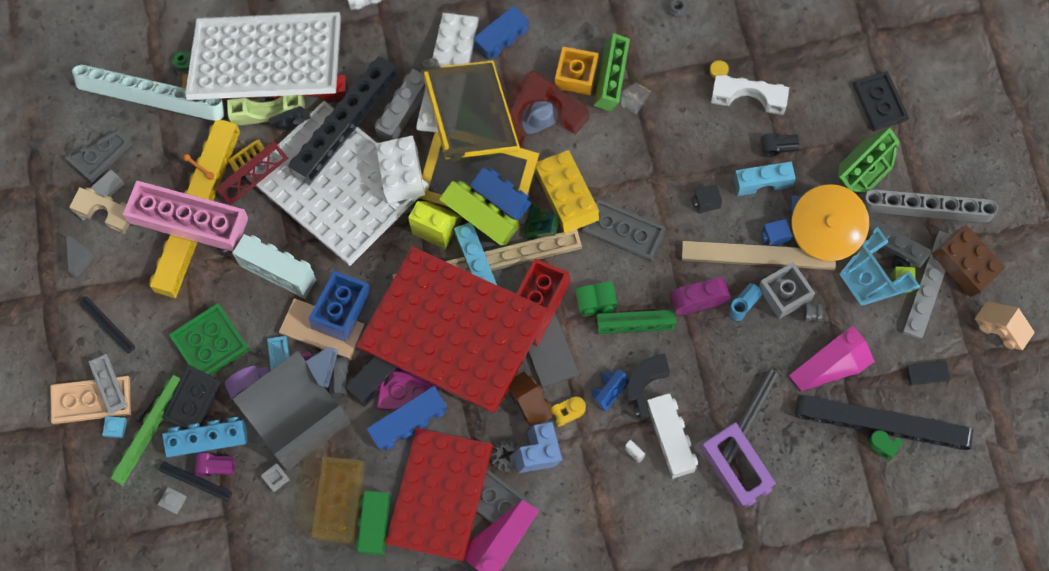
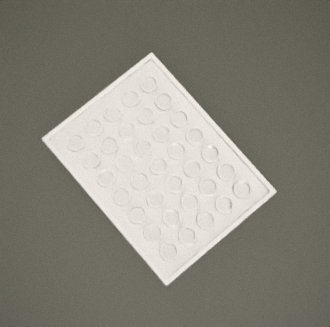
M340 12L197 19L185 93L186 99L336 93Z

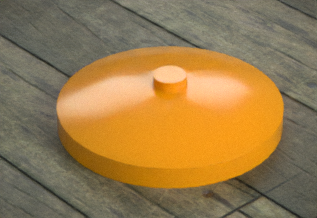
M822 185L809 190L799 199L793 209L791 230L796 243L807 255L821 261H838L849 257L862 246L869 230V216L864 203L853 191L839 185Z

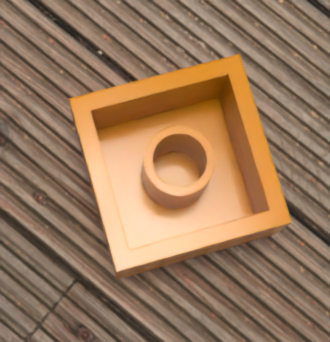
M562 47L555 76V89L591 96L599 53Z

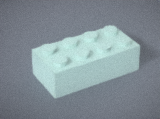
M244 234L232 253L239 266L305 299L316 282L314 272L310 267L311 265L304 260H300V262L295 260L294 256L288 252L281 253L277 251L278 249L272 244L268 243L265 245L261 243V240L256 236L251 235L249 237Z

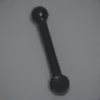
M162 388L155 390L156 394L139 415L135 416L136 422L142 421L143 415L151 407L155 399L163 393Z

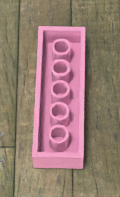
M136 181L123 216L130 224L229 251L235 250L248 221V216L244 209Z

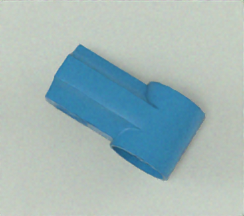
M749 283L743 292L733 300L729 309L731 319L735 321L744 319L746 313L762 296L763 292L757 285ZM740 307L743 312H738L734 308Z

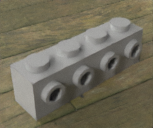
M412 69L410 74L405 76L403 85L394 94V99L385 107L384 115L382 118H378L375 123L378 138L390 141L399 137L423 99L426 87L422 73Z

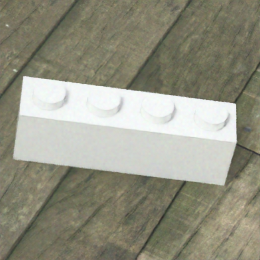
M669 393L647 400L646 406L672 479L695 472L698 461L696 455L691 454L689 448L691 441L682 429L685 428L682 417L677 415L678 405L675 398L672 399Z

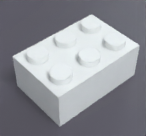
M413 136L376 143L383 190L388 203L424 196L425 190L418 151Z

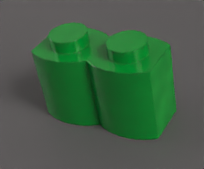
M613 282L575 288L578 312L583 314V316L594 315L596 311L609 313L614 311V308H617Z

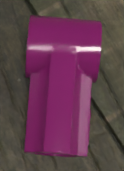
M207 453L196 454L194 475L208 477L212 476V474H234V457L214 456Z

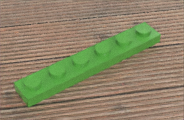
M173 375L171 379H168L164 385L163 393L155 399L152 411L145 416L143 426L140 430L136 431L132 444L125 449L121 462L112 471L111 479L116 483L124 485L162 422V416L180 378Z

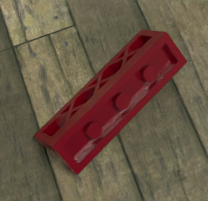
M276 140L216 188L230 206L289 159ZM274 150H277L283 157L278 163L270 162V154ZM258 163L267 164L264 174H255V168ZM253 168V173H247ZM242 176H252V184L249 186L241 185ZM229 187H238L237 196L231 200L225 193V190Z

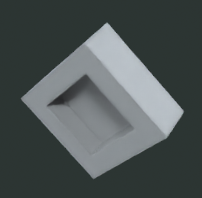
M277 463L261 475L273 492L290 480Z
M168 487L158 505L177 515L187 497Z

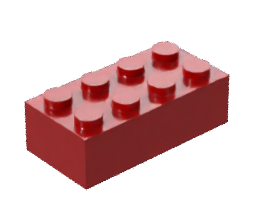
M534 259L516 293L549 309V313L532 345L537 347L571 283L569 272L538 259Z

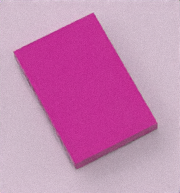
M393 371L394 377L385 387L384 382L380 385L377 409L395 411L435 385L410 373Z

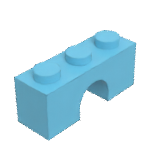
M792 162L736 170L734 184L737 196L755 194L759 188L765 186H773L774 190L792 188L796 178Z

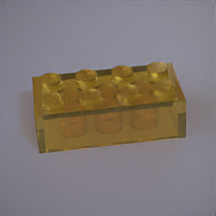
M323 457L311 535L315 541L355 545L360 497L362 496L365 473L363 460Z

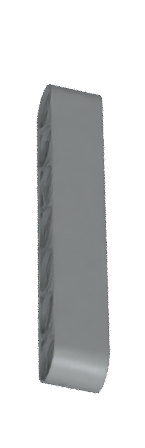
M870 190L863 200L867 212L984 223L991 221L998 211V205L993 200L885 190ZM868 199H873L876 203H871ZM888 201H893L895 205L889 204ZM907 202L912 203L914 207L909 206ZM926 204L932 205L933 208H928ZM945 206H950L952 210H948ZM964 207L969 208L971 212L966 211ZM984 209L989 210L990 214L986 213Z

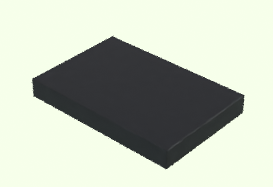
M888 71L853 82L855 91L873 131L908 121L909 116Z
M187 365L162 418L183 429H188L187 425L199 423L201 427L223 381L191 365Z

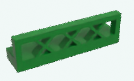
M674 310L597 314L598 334L675 331L677 324Z

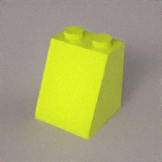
M417 201L408 219L413 235L446 249L455 233L454 228L459 226L463 217L430 201Z

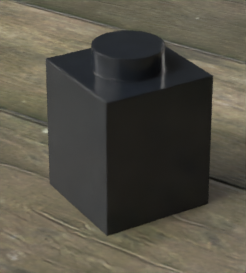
M717 184L695 190L692 204L694 208H697L699 214L721 208L722 199Z

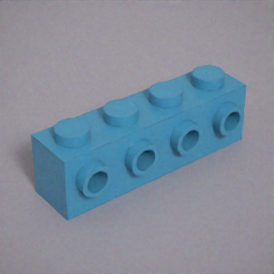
M239 417L227 418L225 423H219V420L209 421L207 426L201 427L199 423L187 425L188 429L180 430V426L168 428V432L163 433L166 457L248 443L245 419L239 420Z

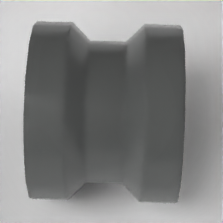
M805 303L804 321L810 322L812 320L821 323L823 314L822 304L811 305L810 303Z

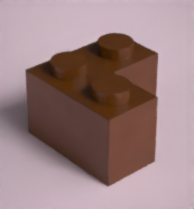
M524 371L516 375L507 391L512 400L518 405L528 425L532 428L534 425L542 424L552 418L550 412L552 407L549 401L543 398L544 390L541 385L536 383L532 375L528 376Z

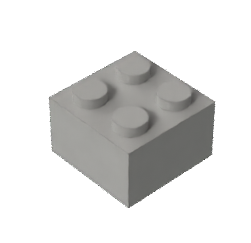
M794 262L761 280L759 288L763 292L762 295L779 319L802 307L805 303H809L815 295V292Z

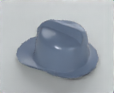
M538 100L521 110L516 116L515 123L522 133L534 134L554 125L558 120V111L551 103Z

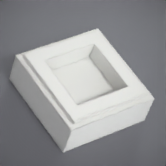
M630 440L625 446V451L635 461L640 463L644 459L645 453Z

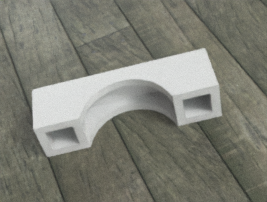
M716 75L711 103L729 106L738 97L751 96L763 104L765 112L784 115L789 87H785L782 84L772 85L766 84L763 81L754 82L748 81L745 78L736 79L730 78L727 75Z

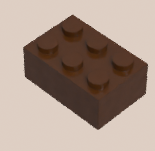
M967 225L956 230L931 254L970 297L982 292L1006 268Z

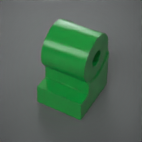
M876 431L869 439L870 448L888 461L894 457L903 444V441L899 438L892 441L884 431Z

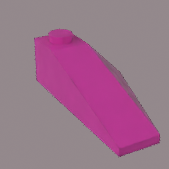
M852 326L790 374L789 378L802 392L834 380L837 381L850 375L859 374L875 361L866 340Z
M521 500L471 541L467 548L465 560L478 571H501L539 513V510L526 501Z

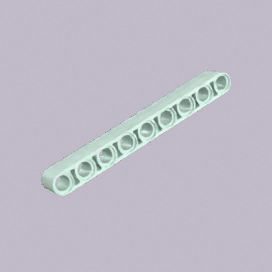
M78 65L72 70L75 85L81 90L216 121L224 117L221 98L187 100L185 88L85 65Z

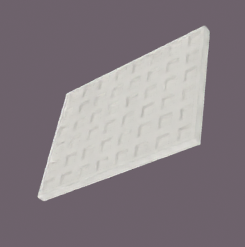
M323 101L310 114V119L299 124L279 143V147L289 159L255 186L345 263L351 266L419 197L388 203L383 190L376 142L358 127L310 186L294 177L288 168L291 159L296 157L301 151L302 146L310 140L314 131L319 129L324 119L334 110L333 107ZM277 150L270 154V162L278 163L283 159ZM258 163L255 168V174H264L267 164ZM246 175L247 180L252 183V176ZM423 180L424 190L426 191L429 185Z

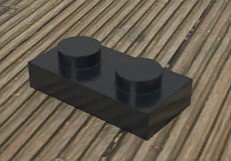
M298 106L270 117L269 123L278 130H286L295 124H302L305 120L310 119L311 116L308 110Z

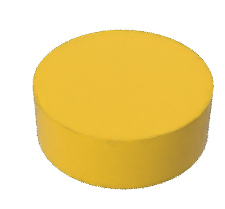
M724 61L712 63L710 75L714 79L716 75H728L729 67Z

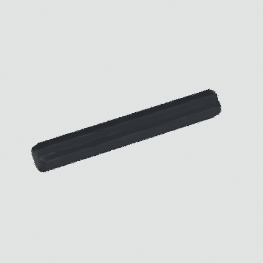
M88 297L80 300V305L128 354L135 349V345Z
M162 462L159 471L227 502L232 497L233 493L230 490L167 462Z

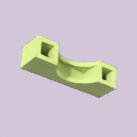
M284 95L277 100L263 103L253 102L247 98L227 100L228 117L230 122L237 124V126L269 122L270 117L295 107L301 106L305 108L302 95Z

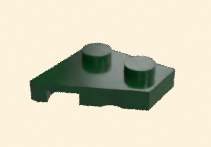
M532 203L523 237L535 239L555 236L559 218Z

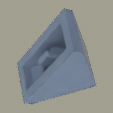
M328 347L306 361L318 385L329 387L338 349Z

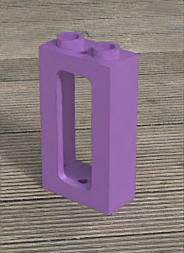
M736 422L699 445L738 507L745 505L747 508L754 504L757 496L760 494L762 497L772 491L771 487L776 484ZM729 436L734 438L761 480L760 485L749 492L745 491L717 448V445Z

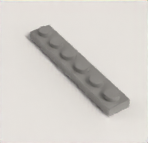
M939 230L931 254L951 235ZM932 255L928 258L919 284L921 287L916 292L902 334L918 340L923 338L946 272Z

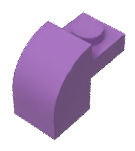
M251 366L231 375L225 381L231 400L270 372L269 368L256 369L255 366Z

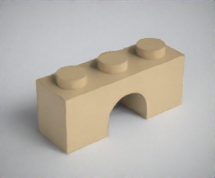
M79 187L69 207L71 211L91 219L92 214L96 210L104 209L108 211V216L105 220L107 227L125 234L130 224L123 216L127 204L123 202L118 204L113 202L114 199L107 195L101 197L90 188L82 189Z

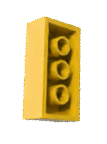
M569 150L537 162L535 168L536 177L555 216L559 218V224L564 234L599 221L598 207Z

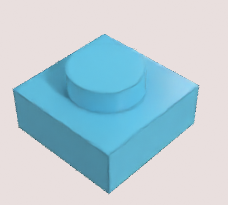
M106 416L102 435L109 438L124 439L127 419Z

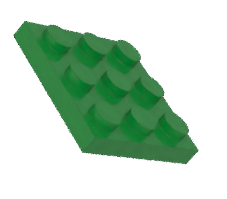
M219 303L169 334L187 363L209 375L219 371L250 350Z

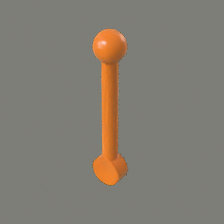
M189 154L183 156L184 161H189L206 174L207 179L212 180L214 178L213 172L206 171L193 161Z

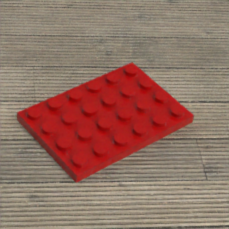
M416 428L385 544L464 562L493 444Z

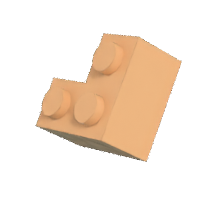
M987 301L975 318L983 332L998 334L1003 340V344L1009 349L1023 350L1035 333L1020 309Z

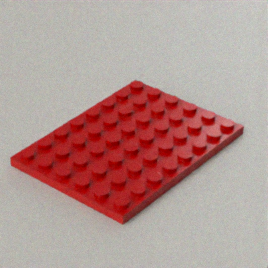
M412 246L356 346L358 349L495 414L547 317L549 309Z

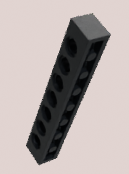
M380 56L369 64L365 73L359 76L356 84L347 91L342 101L336 104L333 112L324 119L319 129L314 131L310 140L302 146L301 151L296 157L291 159L288 168L294 177L309 186L397 79L399 74L394 64Z

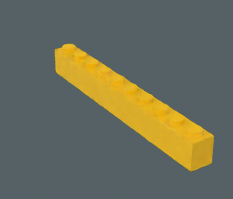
M216 120L210 126L208 140H205L202 155L198 157L196 163L206 171L213 172L214 178L212 180L207 179L206 174L196 168L195 173L191 174L188 190H185V194L214 201L218 191L216 188L221 183L229 162L228 160L240 134L237 124ZM170 234L169 239L164 243L162 257H159L157 261L156 272L150 278V287L155 293L173 298L177 297L198 242Z

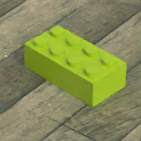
M452 181L439 200L498 244L507 245L519 228L516 225L517 220L510 215L501 214L502 209L495 204L485 202L487 198L479 192L473 193L471 191L472 187L464 181Z

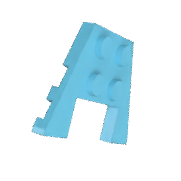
M878 227L874 229L872 236L863 243L861 250L852 257L840 273V276L861 306L921 287L910 271L894 282H891L873 256L875 251L889 242Z

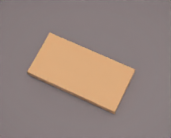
M294 298L279 330V334L321 350H325L328 347L338 349L337 356L348 357V360H351L365 324L356 321L347 341L344 342L311 329L309 316L315 306Z
M117 377L128 407L112 414L107 412L95 380L50 385L51 423L59 424L106 418V416L131 415L130 377Z

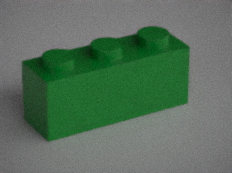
M364 491V497H360L359 507L362 509V517L359 516L357 521L360 535L355 540V549H358L360 555L384 556L390 506L389 493Z

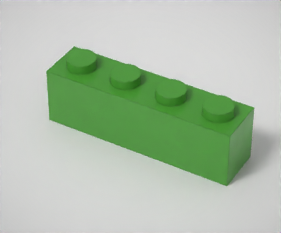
M613 33L605 42L593 106L611 111L619 103L630 42L629 38Z

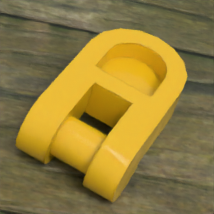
M572 397L552 406L550 412L555 416V422L560 427L581 417L585 413L586 404L582 398ZM566 409L568 415L563 416L561 411Z

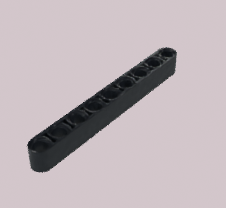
M797 396L794 416L799 419L871 433L884 431L888 436L959 450H971L974 429L968 426L811 396Z

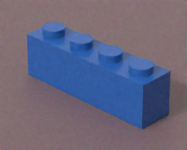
M434 386L368 427L367 430L378 448L387 451L396 445L395 441L400 438L405 440L413 434L411 431L419 428L420 430L429 424V420L433 417L438 419L446 414L445 410L448 407Z

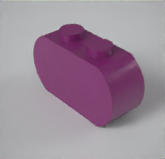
M715 278L680 287L669 295L676 315H685L720 306L731 299L724 278Z

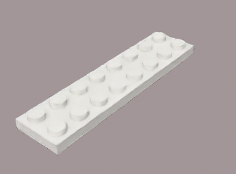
M443 13L430 71L439 70L440 66L470 63L474 45L473 38L476 36L479 22L478 17ZM467 74L433 78L445 119L444 123H446L449 134L454 135ZM425 88L417 130L438 133Z

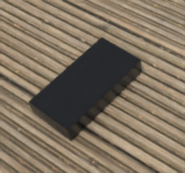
M947 361L913 364L906 367L910 386L950 380Z

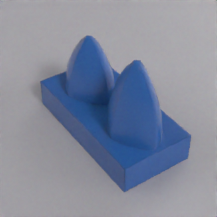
M619 369L616 372H600L605 387L591 389L593 399L606 412L629 383L625 373Z

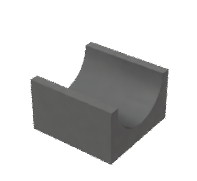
M298 351L233 398L234 402L287 471L351 423L343 408L336 403L323 386L318 385L307 363Z

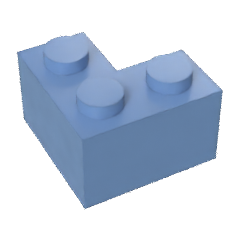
M553 422L534 425L527 432L530 446L520 447L513 454L518 473L552 468L562 461Z

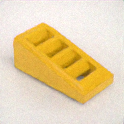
M259 139L228 160L234 172L240 169L236 164L237 161L244 166L245 163L242 158L246 157L249 162L251 160L250 154H253L255 157L257 155L255 151L259 150L261 152L265 149Z

